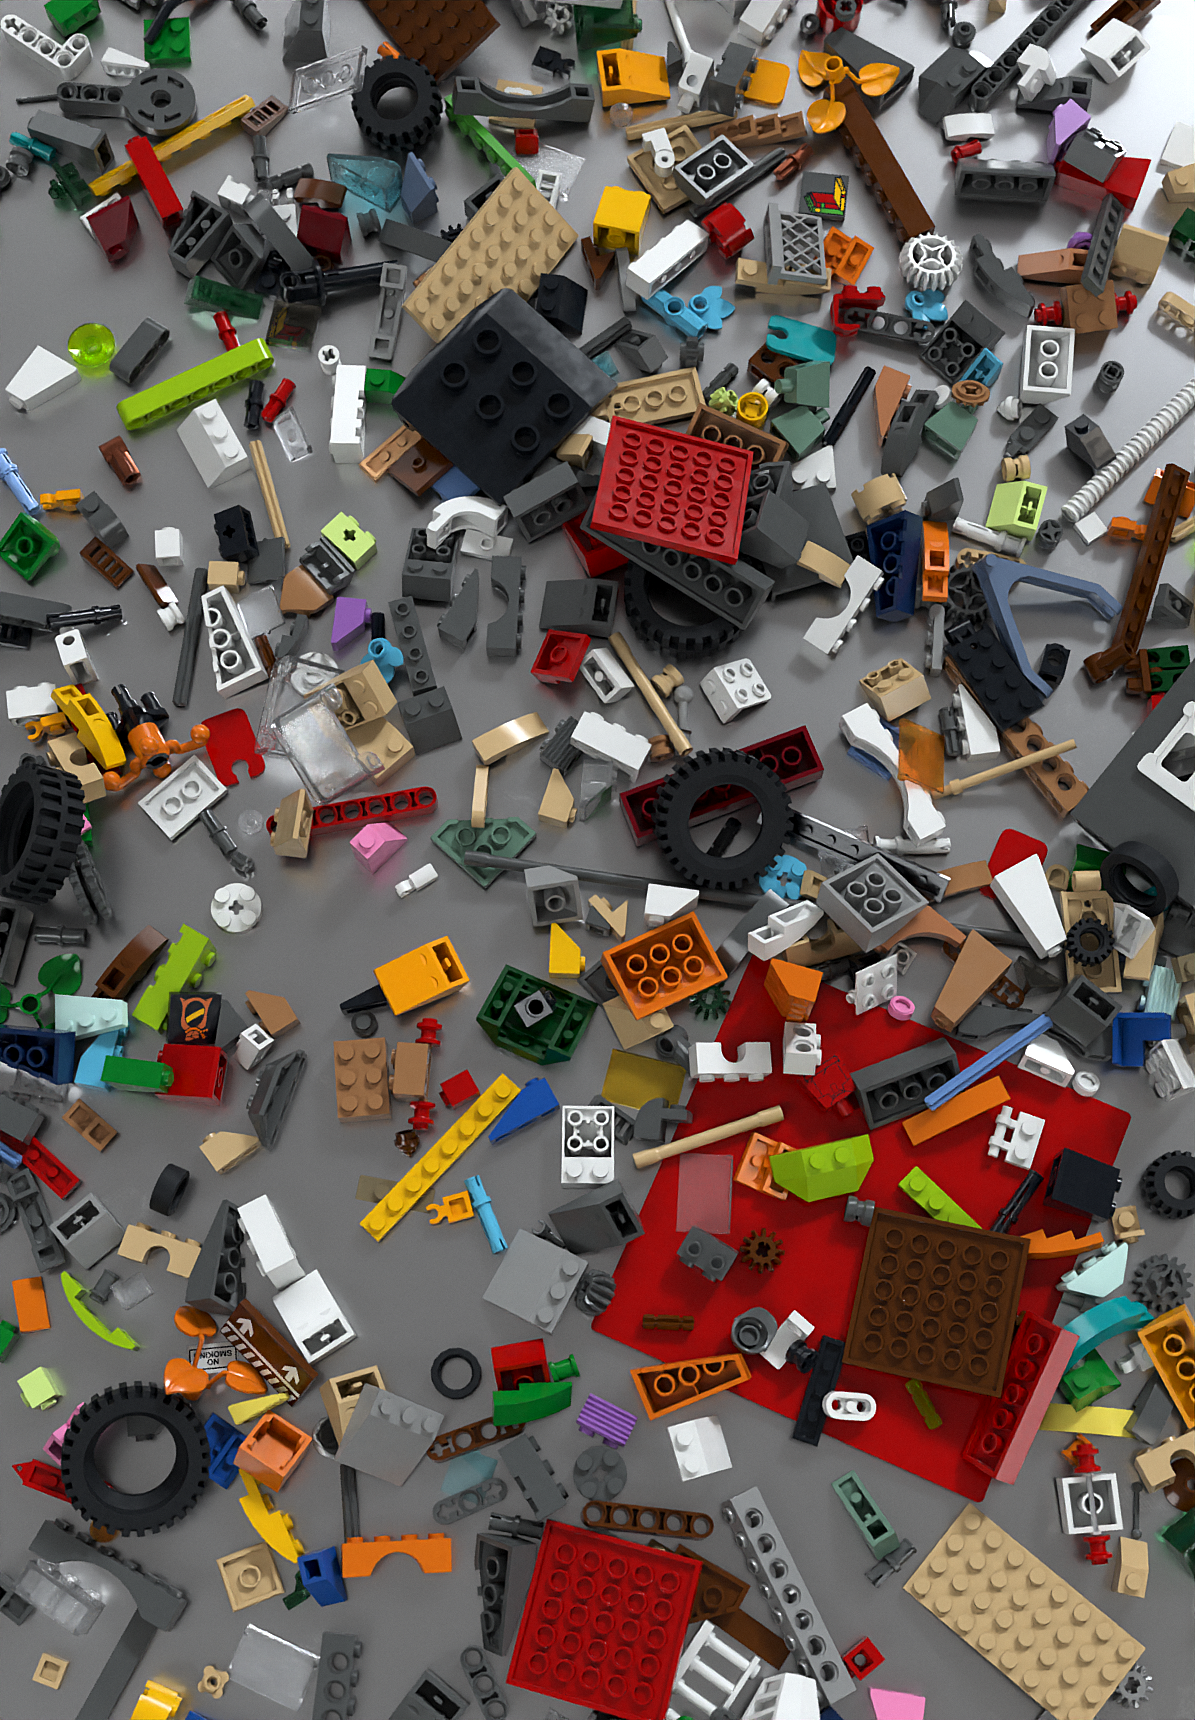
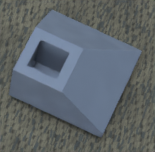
M410 152L407 157L400 195L402 207L414 225L438 213L437 202H439V199L435 192L437 185L432 177L428 178L426 175L423 161L420 158L417 159L413 152Z

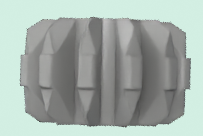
M1137 1662L1133 1665L1112 1693H1116L1113 1697L1114 1703L1118 1704L1122 1701V1706L1125 1709H1129L1131 1703L1134 1708H1140L1139 1698L1143 1702L1148 1703L1149 1698L1144 1693L1145 1691L1153 1693L1154 1689L1146 1686V1683L1151 1682L1153 1678L1150 1675L1143 1676L1147 1670L1145 1666H1140L1137 1669ZM1128 1679L1135 1682L1131 1686L1132 1691L1124 1687L1128 1683Z

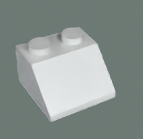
M649 884L644 925H648V928L653 930L690 913L697 908L699 890Z

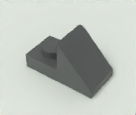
M1169 583L1160 584L1154 602L1152 618L1181 626H1189L1193 603Z

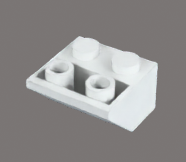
M1115 18L1109 21L1080 48L1108 85L1124 74L1151 49L1137 29Z

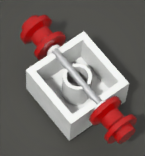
M1092 1443L1076 1445L1077 1450L1071 1451L1073 1456L1078 1457L1079 1466L1074 1468V1473L1083 1474L1080 1476L1056 1478L1063 1533L1079 1534L1090 1532L1091 1536L1083 1537V1541L1089 1543L1090 1552L1085 1555V1560H1091L1092 1565L1108 1564V1558H1113V1554L1106 1550L1105 1543L1110 1540V1535L1099 1534H1101V1531L1123 1529L1116 1473H1091L1101 1471V1466L1096 1465L1094 1461V1455L1099 1453V1449H1093Z

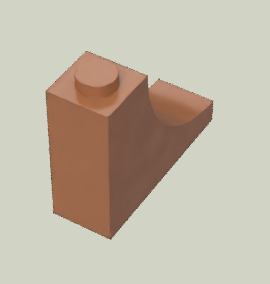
M928 905L885 943L873 950L877 953L882 951L886 954L893 946L906 939L924 936L941 939L957 948L967 936Z

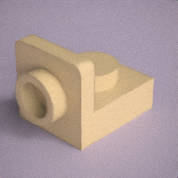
M1136 1206L1115 1209L1113 1217L1110 1218L1114 1241L1122 1240L1127 1244L1139 1242L1138 1237L1145 1235L1144 1229L1141 1230Z

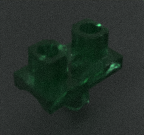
M58 162L52 164L51 166L56 172V178L59 182L55 179L49 182L51 185L48 190L52 199L60 198L61 201H65L67 199L65 194L67 193L77 208L83 205L81 199L91 193L88 184L84 179L72 184L71 180L80 176L73 162L62 167Z

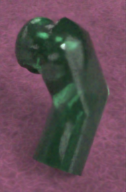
M300 1570L295 1574V1591L282 1599L289 1611L307 1600L311 1595L303 1585Z

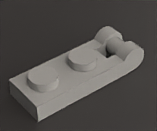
M940 604L932 605L927 616V622L931 625V630L927 631L926 645H930V653H926L925 668H929V677H939L942 670L945 611Z

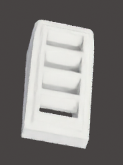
M108 47L101 60L104 72L110 75L135 78L140 73L151 69L148 62Z
M540 169L536 188L555 208L562 174ZM543 180L555 182V184L551 185L542 182ZM541 190L551 191L552 194L541 192Z

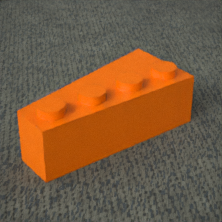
M742 1352L644 1366L630 1370L650 1421L752 1378Z

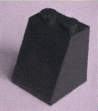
M1063 1148L1054 1156L1042 1205L1104 1223L1109 1217H1113L1116 1209V1203L1113 1202L1115 1192L1118 1193L1121 1188L1122 1178L1119 1177L1121 1169L1073 1150Z

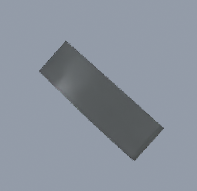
M1157 1369L1134 1403L1136 1409L1124 1426V1429L1144 1444L1153 1446L1175 1404Z

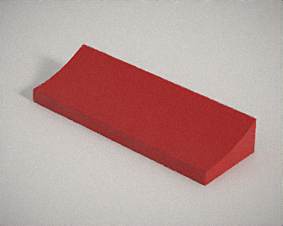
M1026 1311L1011 1344L1001 1399L988 1396L961 1456L962 1458L994 1479L1014 1485L1080 1336L1031 1311Z

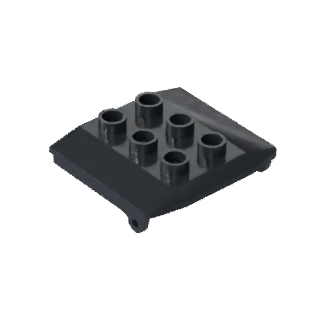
M505 288L499 290L472 309L411 370L392 397L391 405L406 428L412 432L417 431L497 505L501 506L502 504L506 505L503 496L509 494L514 489H518L608 396L612 398L618 384L516 292Z

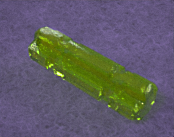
M915 1379L908 1381L906 1387L909 1393L913 1394L914 1397L912 1398L922 1417L925 1416L928 1428L934 1429L940 1426L942 1420L939 1414L934 1412L936 1409L928 1394L922 1390V1383Z

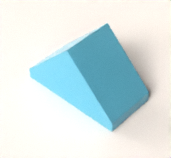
M984 348L959 382L974 380L989 388L999 378L1004 363L987 348Z

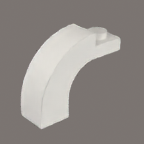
M465 496L448 500L433 510V521L428 524L426 529L427 546L436 549L451 533L460 529H475L495 537L507 525L508 506L504 504L499 506L492 499L478 496Z

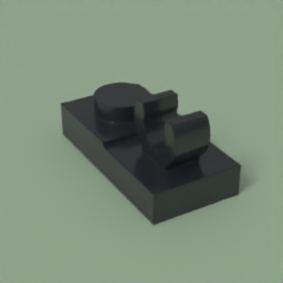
M270 250L254 288L255 295L275 301L278 300L280 295V277L283 273L290 270V266L277 250Z

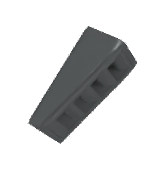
M600 1094L595 1095L588 1106H614V1120L617 1117L621 1118L614 1128V1139L626 1146L634 1135L635 1120ZM626 1122L630 1124L624 1134L620 1135L619 1132Z

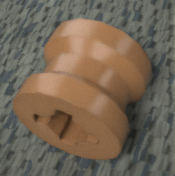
M658 735L648 739V743L652 745L650 749L651 754L649 755L651 762L665 761L674 756L673 749L669 746L671 742L669 735Z

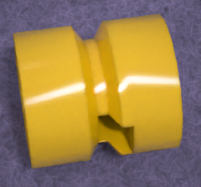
M757 392L746 393L740 397L737 403L736 419L759 430H763L766 425L768 402L763 395Z

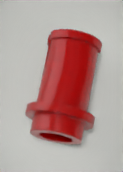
M977 139L963 146L957 145L951 151L952 160L957 164L959 158L973 157L981 154L982 146Z

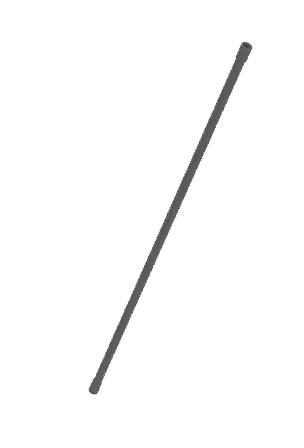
M466 850L464 865L524 872V869L550 865L577 876L579 881L647 891L649 884L699 890L698 898L748 906H754L763 896L747 892L722 890L719 888L712 889L706 886L496 856ZM782 898L789 904V907L803 902L801 900ZM811 902V903H813L814 905H816V906H818L819 908H821L817 903ZM824 911L823 917H830V916ZM951 923L967 937L974 929L987 941L1032 947L1023 933ZM1063 945V950L1061 952H1065V947ZM1118 951L1119 960L1126 961V956ZM1157 952L1154 965L1165 967L1167 954Z

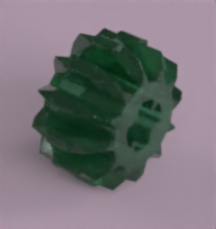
M724 982L688 997L694 1000L689 1003V1008H697L694 1013L696 1017L704 1013L703 1020L708 1021L709 1014H712L713 1019L716 1021L718 1020V1012L722 1015L727 1013L724 1006H730L731 1001L726 999L730 996V991H722L725 986ZM708 995L713 996V1001L711 1004L706 1003L705 998H707Z

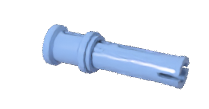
M0 448V480L8 484L26 514L29 516L35 515L41 510V506L18 474V466L13 464L7 456L8 451L5 448Z

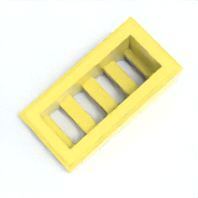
M288 1393L274 1394L231 1404V1406H228V1409L236 1425L247 1424L265 1414L268 1409L272 1410L286 1402L290 1396Z

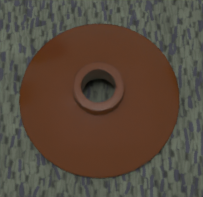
M1180 1458L1170 1464L1176 1477L1173 1484L1163 1488V1492L1167 1500L1175 1508L1184 1512H1195V1489L1190 1490L1187 1486V1482L1190 1479L1195 1481V1467L1189 1459Z

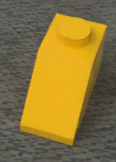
M551 923L549 978H580V972H585L586 957L581 956V949L556 923Z

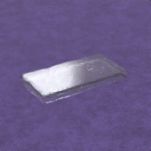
M361 45L294 69L288 111L295 114L361 91L368 49Z

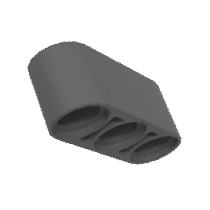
M147 317L114 356L109 370L126 382L133 383L167 342L170 330L152 318Z
M477 1645L468 1646L463 1650L460 1662L486 1720H505L509 1712V1706L489 1660L481 1647ZM473 1650L479 1653L481 1660L477 1666H470L466 1662L467 1652ZM480 1677L490 1678L492 1681L490 1691L482 1692L479 1690L477 1681ZM492 1703H500L503 1706L504 1714L501 1717L494 1718L489 1714V1706Z

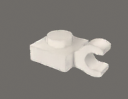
M1141 1340L1129 1345L1132 1353L1116 1360L1119 1370H1123L1124 1374L1133 1371L1137 1366L1141 1371L1154 1366Z

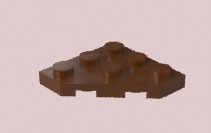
M679 1544L675 1554L704 1561L689 1624L738 1611L751 1585Z

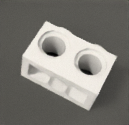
M785 1022L783 1073L815 1075L816 1065H821V1034H816V1024Z

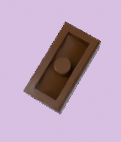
M149 564L136 565L135 568L161 609L167 608L172 601L178 605L177 598L156 566Z

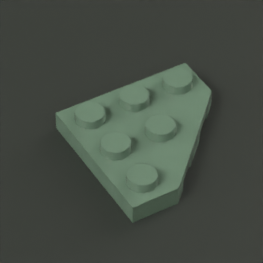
M508 817V819L486 818L485 828H472L471 820L458 821V819H449L430 838L431 841L486 889L504 869L464 865L466 850L516 858L537 835L519 817Z

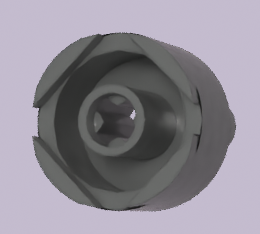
M596 1446L587 1449L578 1457L573 1469V1479L578 1491L587 1499L592 1501H608L616 1497L624 1488L627 1479V1469L624 1460L616 1451L608 1447ZM602 1466V1470L608 1472V1475L604 1476L603 1482H598V1478H593L592 1473L596 1472V1467Z

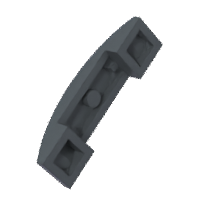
M262 193L243 207L293 271L312 269L313 257Z
M389 219L385 220L378 239L381 243L402 249L435 263L452 244V242Z
M769 889L751 908L715 952L728 978L749 953L748 933L768 925L769 915L789 907V904L772 889Z
M26 1168L9 1176L6 1185L12 1201L17 1206L32 1245L31 1251L39 1272H45L64 1263L65 1258L60 1241L49 1228L53 1224L52 1218L31 1170Z

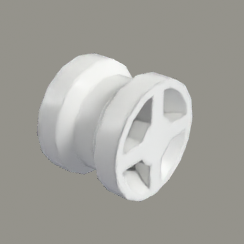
M174 601L170 602L167 608H160L156 611L168 631H171L174 625L186 622Z

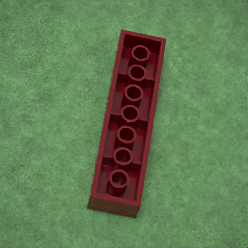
M806 725L739 749L747 755L754 756L775 772L780 778L779 781L787 788V791L821 779L823 776L824 767ZM663 778L619 793V803L637 847L658 839L653 834L652 826H655V823L651 820V813H656V809L652 804L654 799L659 800L660 795L656 792L658 786L664 788L666 785ZM723 784L712 787L705 791L694 803L689 816V827L758 801L750 791L738 785Z

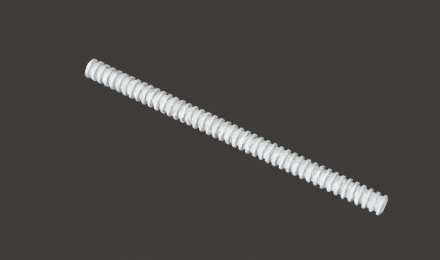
M1195 377L1175 397L1171 398L1156 413V416H1153L1151 421H1148L1146 426H1143L1141 431H1138L1116 453L1117 459L1101 468L1081 490L1077 491L1076 495L1072 496L1071 500L1067 501L1066 505L1062 506V514L1067 520L1077 523L1124 476V473L1129 471V468H1132L1149 449L1153 448L1154 444L1158 443L1159 439L1163 438L1164 434L1168 433L1169 429L1173 428L1174 424H1177L1195 405Z

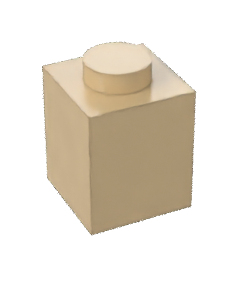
M209 561L207 579L209 590L212 591L224 586L229 593L240 594V585L244 586L245 572L241 571L239 563Z

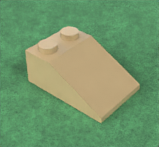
M383 717L331 736L378 787L415 756L413 745Z
M299 789L281 799L280 808L276 807L274 822H277L276 832L272 831L270 846L273 847L276 855L299 858L307 857L314 810L306 789Z

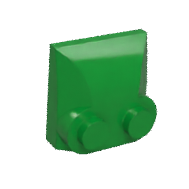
M20 512L0 541V557L27 581H30L47 559L54 557L58 553L60 543L58 538L38 520L26 513Z

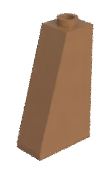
M974 929L969 933L930 1016L938 1027L946 1029L950 1033L1005 976L1013 962Z

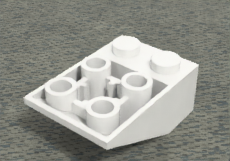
M1164 1039L1145 1054V1067L1150 1074L1153 1073L1157 1082L1155 1083L1156 1090L1160 1097H1164L1166 1102L1195 1090V1075L1178 1039Z
M563 1106L562 1188L597 1189L613 1181L614 1106Z
M317 1269L272 1297L294 1340L311 1365L316 1364L357 1337Z

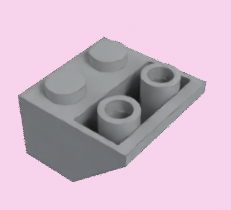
M89 1193L49 1226L64 1247L86 1270L120 1244L125 1234V1231L99 1198L92 1193Z

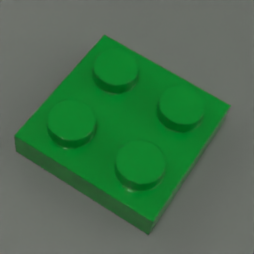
M189 17L168 18L153 45L144 41V59L150 65L192 62L191 22ZM154 19L144 20V36Z

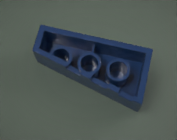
M906 510L866 526L870 563L884 572L882 578L885 579L879 590H874L876 616L894 623L914 616L923 517Z
M0 1024V1062L7 1064L11 1068L28 1072L29 1075L46 1079L55 1085L73 1083L76 1031Z

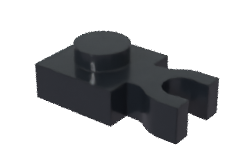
M540 46L531 65L534 71L551 77L556 72L561 77L569 80L570 71L564 68L574 69L575 60L561 59L560 52Z

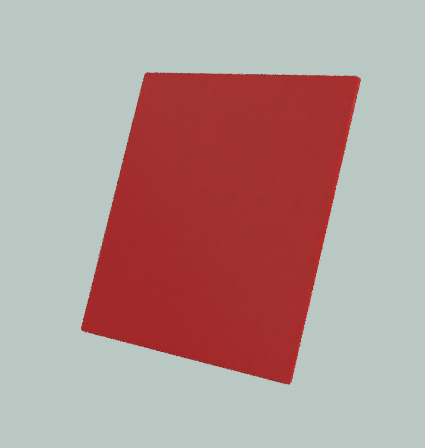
M752 955L714 1043L721 1042L723 1057L729 1062L736 1063L738 1059L737 1047L743 1043L770 1042L772 1073L765 1076L763 1081L750 1082L748 1078H739V1081L724 1082V1078H715V1081L699 1082L698 1078L686 1105V1110L693 1113L692 1124L679 1123L671 1142L755 1115L760 1111L778 1105L781 1107L784 1120L764 1127H757L662 1160L639 1213L645 1234L626 1243L612 1275L616 1284L615 1296L605 1312H602L599 1316L595 1315L591 1328L595 1332L665 1363L740 1353L732 1343L730 1336L731 1327L735 1317L755 1307L766 1309L775 1318L778 1325L777 1330L794 1310L797 1311L815 1327L804 1340L809 1349L813 1348L818 1352L823 1335L846 1342L870 1228L861 1225L857 1220L853 1222L844 1221V1213L849 1195L857 1197L859 1201L867 1199L875 1201V1207L931 1218L897 1186L917 1166L982 1229L989 1230L999 1216L998 1211L1006 1206L1029 1172L1027 1169L1004 1162L1006 1151L1000 1149L997 1158L988 1155L990 1148L988 1142L990 1136L994 1135L997 1123H995L997 1114L1001 1113L1003 1106H1008L1013 1109L1010 1117L1013 1120L1017 1121L1019 1113L1024 1112L1044 1119L1045 1123L1030 1167L1031 1170L1038 1172L1044 1180L1039 1184L1030 1200L1018 1215L1017 1223L1015 1225L1012 1224L1006 1234L1020 1237L1043 1229L1046 1238H1050L1072 1230L1074 1238L1077 1240L1086 1237L1092 1220L1042 1205L1054 1156L1063 1148H1067L1113 1166L1129 1126L1131 1115L1093 1097L1082 1096L1072 1088L1062 1087L1020 1069L1018 1065L1006 1060L964 1090L966 1091L999 1076L1011 1098L1010 1100L916 1146L912 1144L902 1122L929 1108L872 1130L869 1129L855 1094L848 1097L856 1110L847 1117L842 1118L835 1107L827 1112H823L796 1083L797 1079L802 1076L801 1074L783 1073V1036L785 1022H788L786 1020L787 1017L781 1016L764 986L771 960L763 961L757 956ZM820 982L814 1006L806 1022L816 1024V1034H821V1063L837 1052H840L849 1073L943 1037L956 1053L960 1073L987 1054L983 1050L913 1020L902 1021L895 1019L889 1014L887 1009L880 1006L856 1015V1005L848 1003L846 999L848 993L824 982ZM1006 1129L1003 1140L1010 1142L1013 1133L1012 1129ZM752 1132L761 1134L776 1142H782L797 1150L860 1135H869L874 1160L859 1190L855 1192L806 1202L789 1191L786 1200L783 1201L733 1180ZM1029 1187L1026 1188V1190L1023 1192L1017 1203H1019V1201L1021 1200V1198L1023 1197V1195ZM1012 1209V1210L1010 1211V1213L1008 1214V1216L1006 1217V1219L1003 1221L1002 1225L1006 1222V1220L1008 1219L1009 1215L1012 1213V1211H1013L1014 1209ZM694 1224L739 1251L722 1281L717 1279L714 1282L702 1275L703 1269L696 1265L691 1268L679 1260L681 1256L677 1254V1251ZM765 1228L766 1237L769 1238L770 1234L774 1231L776 1236L772 1241L776 1242L780 1239L783 1241V1244L776 1247V1249L784 1250L785 1254L782 1256L775 1255L782 1263L778 1266L771 1262L774 1268L772 1272H769L766 1265H764L763 1273L759 1274V1265H755L754 1269L750 1271L748 1267L752 1261L742 1262L741 1259L748 1255V1253L740 1252V1247H750L743 1242V1238L748 1237L753 1240L751 1237L752 1230H755L760 1237L761 1229ZM758 1245L756 1254L758 1256L762 1254L763 1258L766 1257L768 1248L766 1246L762 1248L763 1245ZM1079 1254L1051 1259H1027L1017 1315L1023 1310H1028L1053 1322L1064 1293L1058 1291L1055 1286L1062 1281L1061 1277L1065 1273L1073 1270ZM654 1314V1317H658V1315H679L680 1318H683V1316H693L694 1329L692 1331H683V1328H679V1330H658V1327L644 1329L643 1315ZM742 1353L752 1378L725 1390L797 1421L812 1369L808 1373L803 1374L797 1370L795 1364H789L787 1361L780 1369H776L759 1353L753 1355ZM842 1364L834 1391L868 1394L876 1403V1412L867 1421L834 1419L827 1416L822 1430L823 1434L979 1503L984 1500L992 1477L961 1456L988 1396ZM836 1400L832 1402V1408L835 1410L838 1406ZM859 1402L857 1404V1410L861 1411L863 1405L861 1402Z

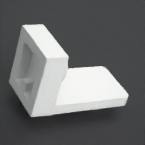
M794 1310L777 1330L767 1351L759 1354L776 1369H780L786 1362L785 1355L789 1347L796 1340L801 1339L804 1341L815 1327Z

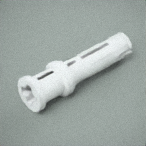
M960 517L956 518L952 532L994 546V549L998 552L1003 550L1014 554L1018 558H1020L1027 540L1025 537L1020 539L1009 535L1005 530L1001 532L994 531Z
M874 836L873 838L874 845L901 857L903 854H950L951 850L948 848L951 847L950 838L932 839L917 848L911 839H903L900 836H895L894 838Z

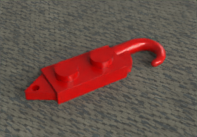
M32 1459V1462L12 1465L13 1469L22 1479V1485L72 1504V1499L67 1498L65 1493V1484L62 1483L60 1468L36 1459ZM103 1480L109 1487L114 1489L109 1482Z

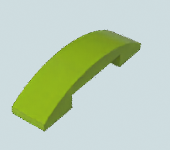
M63 1271L60 1274L67 1299L85 1325L98 1336L114 1345L133 1351H138L141 1348L122 1328L117 1327L111 1333L80 1300L87 1293L83 1286L70 1273Z

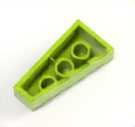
M184 923L179 930L183 934L181 939L177 943L173 942L167 951L169 952L168 962L160 965L155 973V985L147 987L132 1014L138 1022L160 1035L167 1031L169 992H190L192 988H196L203 978L202 972L206 966L210 967L217 956L215 953L217 949L211 940Z

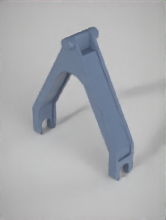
M988 554L972 565V571L979 580L1001 644L1041 702L1045 698L1048 699L1053 689L1031 669L1008 603V592L1014 582H1023L1085 598L1107 619L1113 618L1115 614L1118 615L1123 610L1122 605L1097 583L999 558L994 554Z

